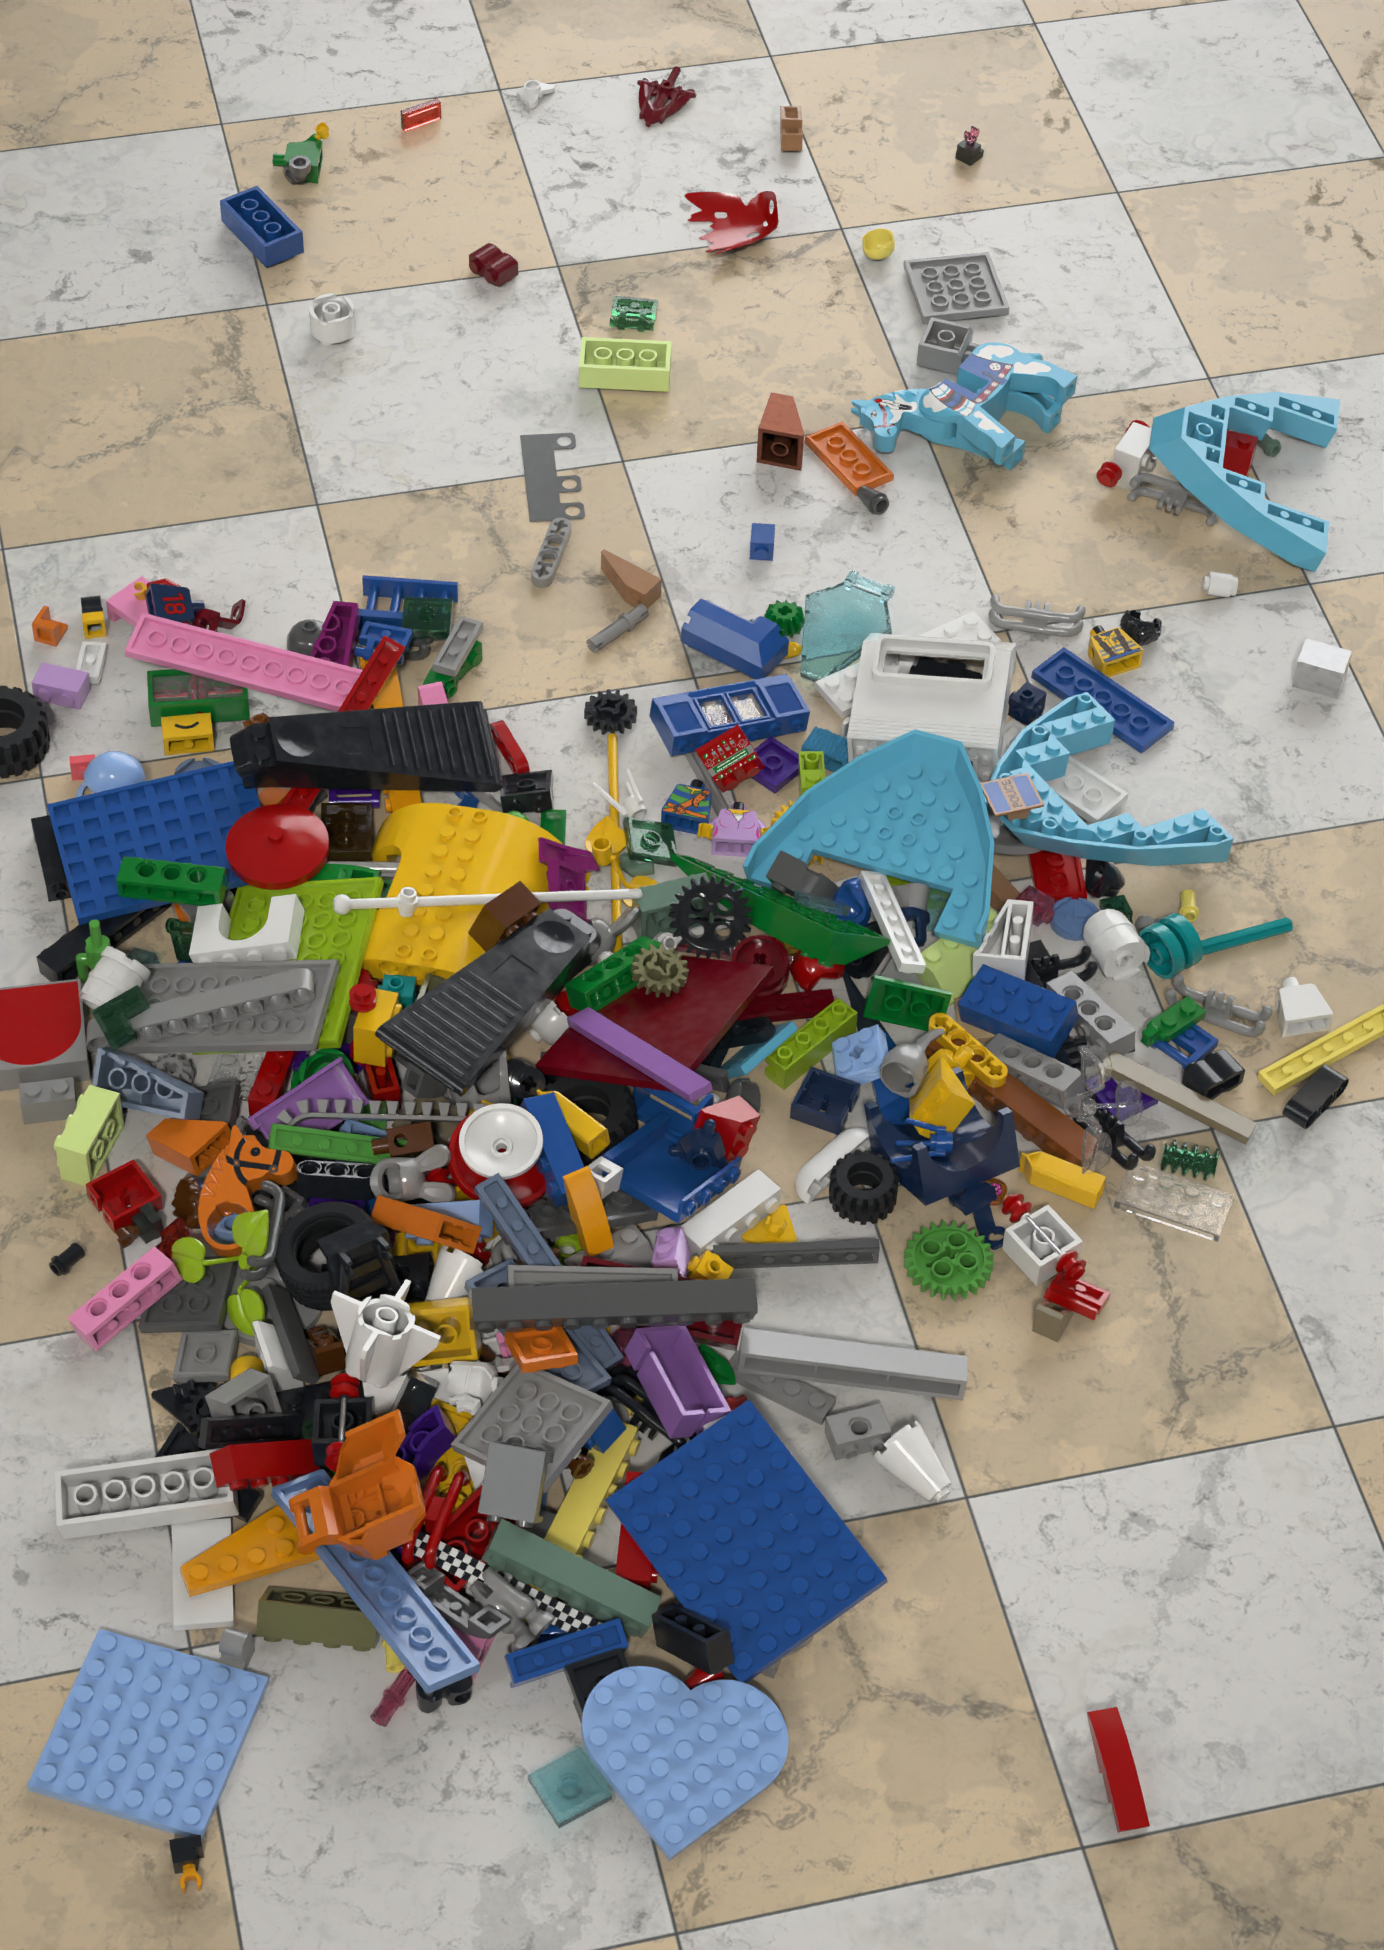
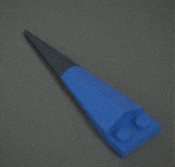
M845 971L843 980L850 1004L858 1012V1031L878 1024L886 1034L889 1052L896 1047V1044L880 1021L863 1017L865 998ZM881 1078L871 1081L875 1101L879 1105L885 1120L897 1125L908 1124L905 1122V1119L909 1118V1098L893 1093L884 1085ZM914 1082L907 1085V1087L910 1088L914 1086Z

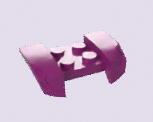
M543 837L538 838L539 863L548 866L547 880L549 892L586 890L585 873L600 871L592 852L563 845ZM586 901L548 902L549 908L552 911L566 909L585 922H589V919L586 917Z

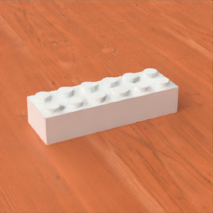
M218 1449L55 1471L56 1525L63 1539L236 1516L239 1515L238 1490L230 1491L229 1487L217 1488L209 1453Z

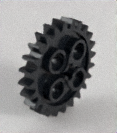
M712 874L710 881H707L705 876L701 875L699 884L692 878L690 881L691 888L683 884L682 890L684 894L679 892L675 894L679 902H671L670 904L672 908L676 909V911L669 912L668 914L669 917L675 918V921L671 922L669 927L677 928L672 936L682 937L678 945L682 946L687 943L689 945L687 953L696 949V957H699L702 952H706V958L710 959L711 954L715 952L716 957L720 959L721 951L723 950L729 956L731 955L730 947L736 948L739 944L737 940L742 941L747 938L742 932H750L752 929L746 923L753 922V917L746 914L751 912L753 908L744 905L749 900V897L741 898L740 895L743 888L735 891L733 889L735 881L726 885L724 876L720 882H716L715 874ZM695 897L702 898L706 904L705 908H694L692 899ZM727 899L730 901L732 908L728 911H723L719 909L718 901ZM712 911L715 917L733 916L734 920L715 918L713 923H711L707 917L689 918L688 914L707 916L708 912ZM693 923H699L703 926L704 933L696 935L692 933L690 926ZM726 925L730 929V934L725 937L720 936L716 932V927Z

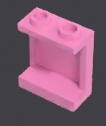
M141 576L106 600L108 618L113 622L122 618L136 627L141 614H148L146 599L138 600L134 596V593L142 591L136 590L134 584L142 582L144 585H147L148 580Z

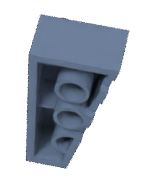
M98 1047L92 1085L120 1093L121 1107L183 1120L200 1119L204 1092L115 1047Z

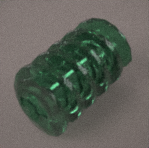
M1173 1139L1169 1146L1167 1142L1165 1143L1160 1169L1164 1172L1167 1166L1170 1165L1171 1173L1175 1174L1180 1167L1182 1176H1186L1188 1171L1192 1170L1194 1179L1202 1172L1203 1180L1207 1181L1211 1174L1213 1178L1215 1176L1220 1150L1216 1148L1213 1154L1210 1155L1209 1147L1205 1146L1200 1153L1198 1144H1194L1191 1150H1188L1186 1141L1178 1148L1177 1140Z

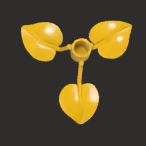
M608 815L592 828L585 840L586 850L592 852L599 866H607L611 862L623 886L626 887L625 889H637L643 886L658 884L647 876H635L630 881V884L625 880L614 855L626 848L627 836ZM591 872L586 873L585 884L589 882ZM622 899L623 903L632 909V899Z

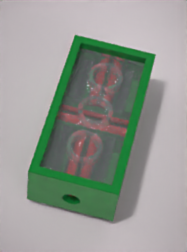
M176 669L147 671L148 707L151 727L162 726L161 717L211 713L212 723L250 719L248 688Z

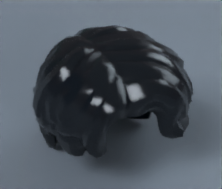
M1126 610L1120 620V628L1139 646L1158 640L1162 631V621L1159 618H1155L1153 622L1142 621L1140 619V611L1131 610L1129 612Z

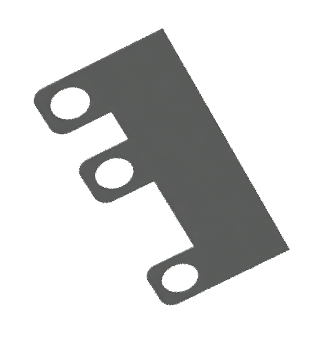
M573 433L520 435L530 522L552 521L555 518H565L568 520L584 518L585 511L582 503H560L559 493L578 492L582 487L581 479L577 475L557 476L554 450L575 448V435ZM561 436H567L571 438L572 442L567 446H561L557 443V439ZM566 479H573L577 482V486L567 489L563 487L562 482ZM569 506H576L580 509V513L576 516H570L566 514L565 510Z

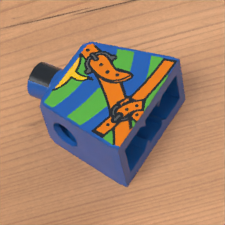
M694 779L691 781L690 786L684 784L675 786L661 810L662 828L697 835L699 824L709 823L711 791L704 789L705 784L703 781Z

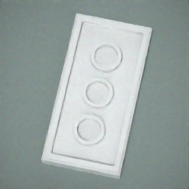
M231 1518L172 1524L174 1631L234 1626L233 1585L189 1597L180 1574V1567L232 1534Z

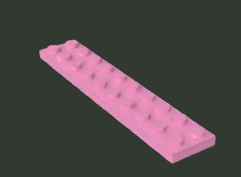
M146 613L141 614L125 649L126 657L338 712L363 671Z

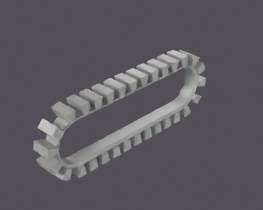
M306 1099L296 1102L301 1115L292 1120L284 1109L276 1118L279 1122L289 1126H296L308 1119L460 1123L466 1118L468 1104L456 1103L458 1116H449L450 1103L439 1102L441 1116H431L433 1102H421L423 1115H414L416 1102H404L406 1115H397L398 1101H387L388 1114H380L381 1101H369L371 1114H362L364 1101L352 1100L354 1114L345 1113L346 1100H334L336 1113H328L329 1100L317 1099L319 1113H309V1102ZM473 1103L474 1112L485 1107V1104ZM385 1171L382 1175V1185L387 1190L385 1177L388 1176Z

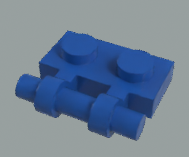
M366 621L359 636V644L365 645V648L356 646L354 655L369 661L384 635L405 646L404 653H407L413 638V630ZM404 655L400 657L397 664H403Z

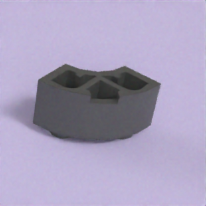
M780 850L766 875V878L772 883L771 888L781 894L786 892L795 899H798L799 902L817 907V910L826 912L839 887L822 873L810 870L805 862Z

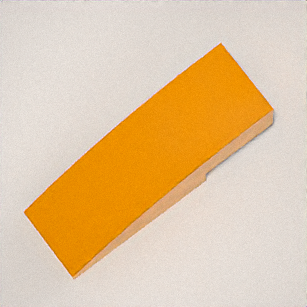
M586 1166L563 1176L570 1217L576 1225L580 1247L590 1257L613 1248L614 1244L608 1219L591 1169Z

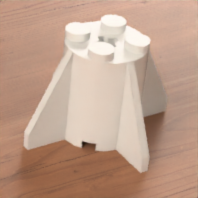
M406 1279L395 1297L381 1294L379 1299L371 1300L372 1296L361 1302L337 1291H334L332 1294L331 1305L346 1351L345 1371L349 1376L373 1384L377 1388H385L389 1382L394 1381L399 1375L439 1345L440 1335L414 1325L415 1315L412 1316L409 1312L411 1307L404 1302L411 1281Z

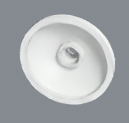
M497 1103L482 1107L468 1117L460 1131L459 1148L464 1162L475 1173L486 1178L499 1173L503 1180L511 1179L527 1172L537 1162L543 1148V1135L538 1121L527 1110L512 1104ZM501 1148L506 1149L503 1153L498 1152Z

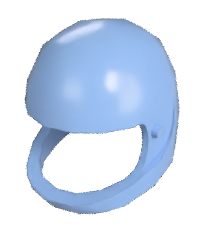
M107 751L91 760L83 774L85 781L78 788L76 797L82 796L88 787L94 793L145 782L146 777L143 767L133 756L122 751Z

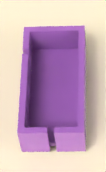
M671 1325L636 1328L624 1352L634 1371L639 1370L637 1377L670 1439L692 1437L694 1432L696 1435H699L703 1432V1425L731 1412L686 1326Z

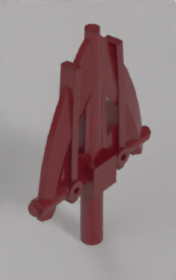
M675 66L668 79H663L661 84H658L657 80L649 82L646 78L638 80L637 84L640 86L639 119L644 118L647 127L657 122L663 124L667 117L680 110L691 98H696V93L693 89L683 90L682 86L675 88V82L681 72L679 67ZM653 96H656V98H655V100H654V102H653V104H652V103H651V99H652ZM668 99H671L670 103L665 106Z

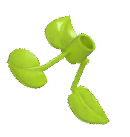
M268 1210L244 1212L234 1219L232 1234L235 1243L243 1247L241 1255L205 1260V1247L196 1238L184 1237L175 1241L171 1249L172 1259L181 1278L189 1283H196L202 1280L205 1275L204 1265L238 1261L242 1270L258 1269L248 1265L247 1258L250 1255L261 1257L266 1251L269 1234ZM244 1280L237 1287L238 1294L228 1297L227 1312L231 1322L237 1329L244 1334L254 1337L252 1322H264V1305L256 1291L249 1288L244 1289L251 1282Z

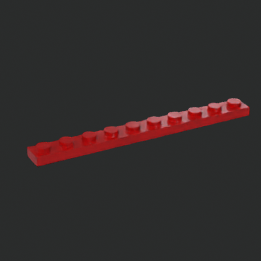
M384 635L338 712L370 709L406 647ZM291 788L282 804L296 805L309 810L322 788Z

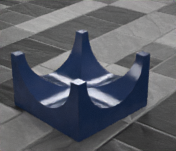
M959 1067L953 1068V1072L969 1094L963 1070ZM872 1101L864 1104L873 1155L881 1154L884 1156L883 1160H891V1158L912 1154V1161L892 1163V1167H896L898 1171L899 1183L925 1206L1020 1167L1013 1111L1008 1107L998 1110L997 1121L994 1127H992L984 1120L974 1105L953 1132L952 1153H945V1157H930L928 1151L934 1150H929V1147L925 1146L922 1142L913 1146L895 1145L897 1140H929V1138L920 1135L914 1125L892 1124L885 1120L877 1103Z

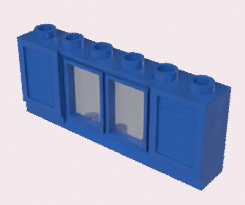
M788 674L652 698L649 716L670 756L696 752V749L736 725L740 726L749 741L806 731L810 710L793 680L790 679Z

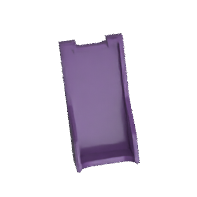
M339 1057L294 1089L249 1117L246 1121L253 1131L258 1129L269 1143L268 1138L271 1124L284 1125L276 1118L284 1109L292 1120L301 1115L296 1103L298 1101L307 1099L309 1102V1113H319L317 1099H326L330 1102L328 1113H336L334 1100H346L345 1113L354 1114L352 1100H363L364 1107L371 1100L367 1099L344 1066L342 1058ZM308 1119L296 1126L329 1131L345 1120Z

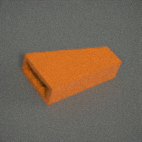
M380 1195L377 1196L371 1214L373 1222L378 1225L470 1254H474L482 1227Z

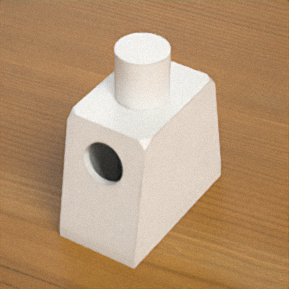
M1295 977L1285 979L1282 982L1283 988L1279 989L1276 999V1012L1281 1037L1329 1030L1333 1012L1317 987L1312 983L1299 985Z

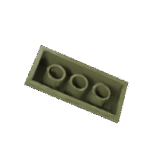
M268 1586L258 1601L256 1636L264 1637V1640L268 1642H279L282 1639L293 1640V1643L297 1645H310L311 1642L323 1643V1646L327 1648H340L341 1645L353 1646V1649L356 1651L365 1652L370 1651L371 1648L375 1649L380 1639L379 1632L349 1594Z

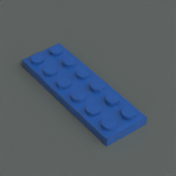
M1065 647L1032 671V679L1063 700L1088 692L1116 720L1113 734L1140 753L1145 752L1174 729V721Z

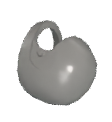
M506 1050L462 1097L449 1089L455 1106L456 1103L468 1104L466 1116H468L471 1108H474L473 1103L479 1104L482 1099L494 1104H512Z

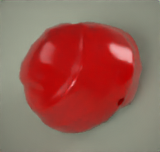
M798 950L790 966V972L794 982L801 989L812 991L821 979L836 980L842 978L845 972V965L833 964V967H826L818 964L817 958L811 959L802 956L801 950Z

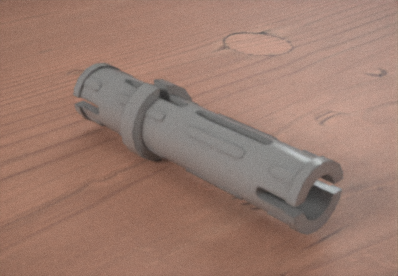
M638 604L628 613L619 615L615 622L589 638L586 644H590L588 645L590 651L596 653L624 632L633 630L637 623L649 616L646 606Z

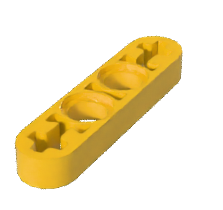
M936 1013L930 1017L928 1032L943 1028L945 1034L936 1041L945 1049L952 1050L955 1053L961 1046H957L951 1041L959 1038L965 1041L964 1045L969 1047L974 1054L984 1058L983 1061L975 1062L970 1060L966 1064L981 1081L993 1088L1001 1087L1006 1083L1008 1073L1006 1065L947 1014Z

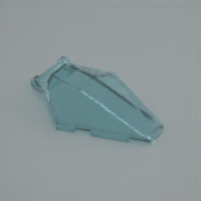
M851 570L844 582L834 587H828L807 594L800 676L815 682L845 669L860 658L863 641L871 633L892 634L887 602L894 595L895 586L890 584L883 585L859 575V572ZM857 584V585H859V586H862V587H865V588L870 589V590H872V591H875V592H877V593H880L881 595H877V594H875V593H872V592H870V591H867V590H865V589L859 588V587L854 586V585Z

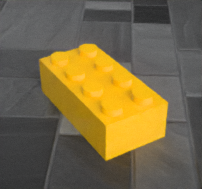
M468 1297L407 1303L411 1307L409 1312L412 1316L415 1315L414 1325L441 1336L437 1348L411 1367L479 1359L483 1351L481 1337L478 1330H470Z

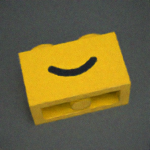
M211 713L161 717L165 756L215 751Z

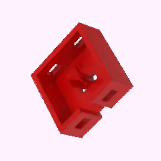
M134 1159L85 1184L87 1197L98 1212H103L104 1220L114 1233L121 1227L133 1225L131 1217L139 1213V1207L148 1202L156 1212L163 1209L160 1193Z

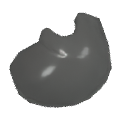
M736 1079L727 1090L725 1100L740 1095L759 1113L761 1106L759 1086L756 1083L750 1082V1079Z

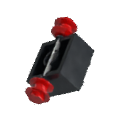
M347 1373L337 1374L331 1379L332 1388L330 1396L332 1399H315L311 1442L315 1467L327 1466L334 1472L337 1469L340 1448L346 1440L345 1432L375 1419L373 1397L358 1398L359 1379L351 1377Z

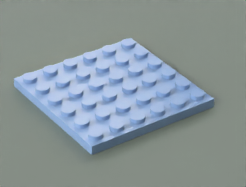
M99 1629L27 1784L28 1790L183 1837L201 1835V1840H203L269 1685V1678Z

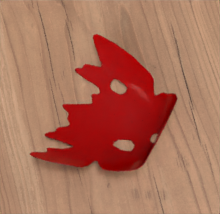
M772 191L760 192L755 198L750 200L747 206L744 205L740 196L722 192H692L685 194L687 200L702 210L692 214L688 221H709L713 223L710 227L714 230L699 238L713 243L706 252L724 249L713 255L755 243L772 233L779 223L776 195ZM771 200L773 201V204H774V209H773V213H772V214L770 213V210H769V206H770ZM725 212L727 217L716 218L715 213ZM765 221L768 223L767 226H763ZM754 232H758L760 234L759 236L753 238L746 237L747 235Z

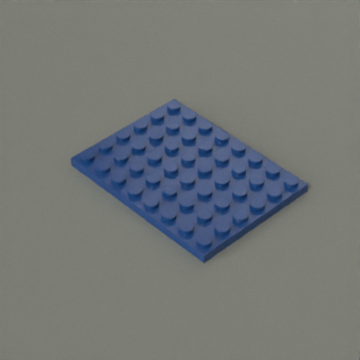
M233 761L47 804L79 925L89 923L91 920L99 921L170 904V902L119 897L116 879L123 856L226 868L228 881L227 890L249 885L239 879L231 870L227 861L225 844L228 832L234 823L249 811L261 807L255 788H244L242 778L235 770Z
M750 1400L737 1407L605 1499L609 1508L681 1606L729 1630L734 1663L727 1666L736 1681L748 1683L888 1582L886 1576Z

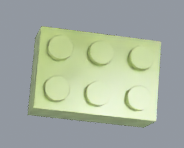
M89 1085L85 1093L79 1096L76 1110L73 1115L70 1114L68 1116L62 1135H58L54 1143V1150L57 1153V1167H59L62 1180L86 1186L85 1184L97 1178L124 1128L120 1093Z

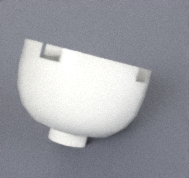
M553 1001L530 1024L531 1029L528 1033L537 1043L542 1040L548 1045H553L569 1027L568 1017L556 1007L557 1005Z

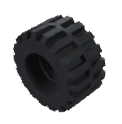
M855 1151L854 1155L848 1153L844 1159L839 1158L836 1161V1166L833 1165L830 1175L829 1202L832 1204L834 1212H839V1217L842 1219L848 1218L849 1222L853 1224L855 1221H858L860 1225H866V1222L878 1223L879 1218L884 1220L887 1218L888 1213L891 1214L897 1201L899 1176H897L898 1171L896 1167H892L889 1159L883 1160V1155H873L872 1151H867V1153ZM867 1185L874 1189L864 1191L853 1186Z

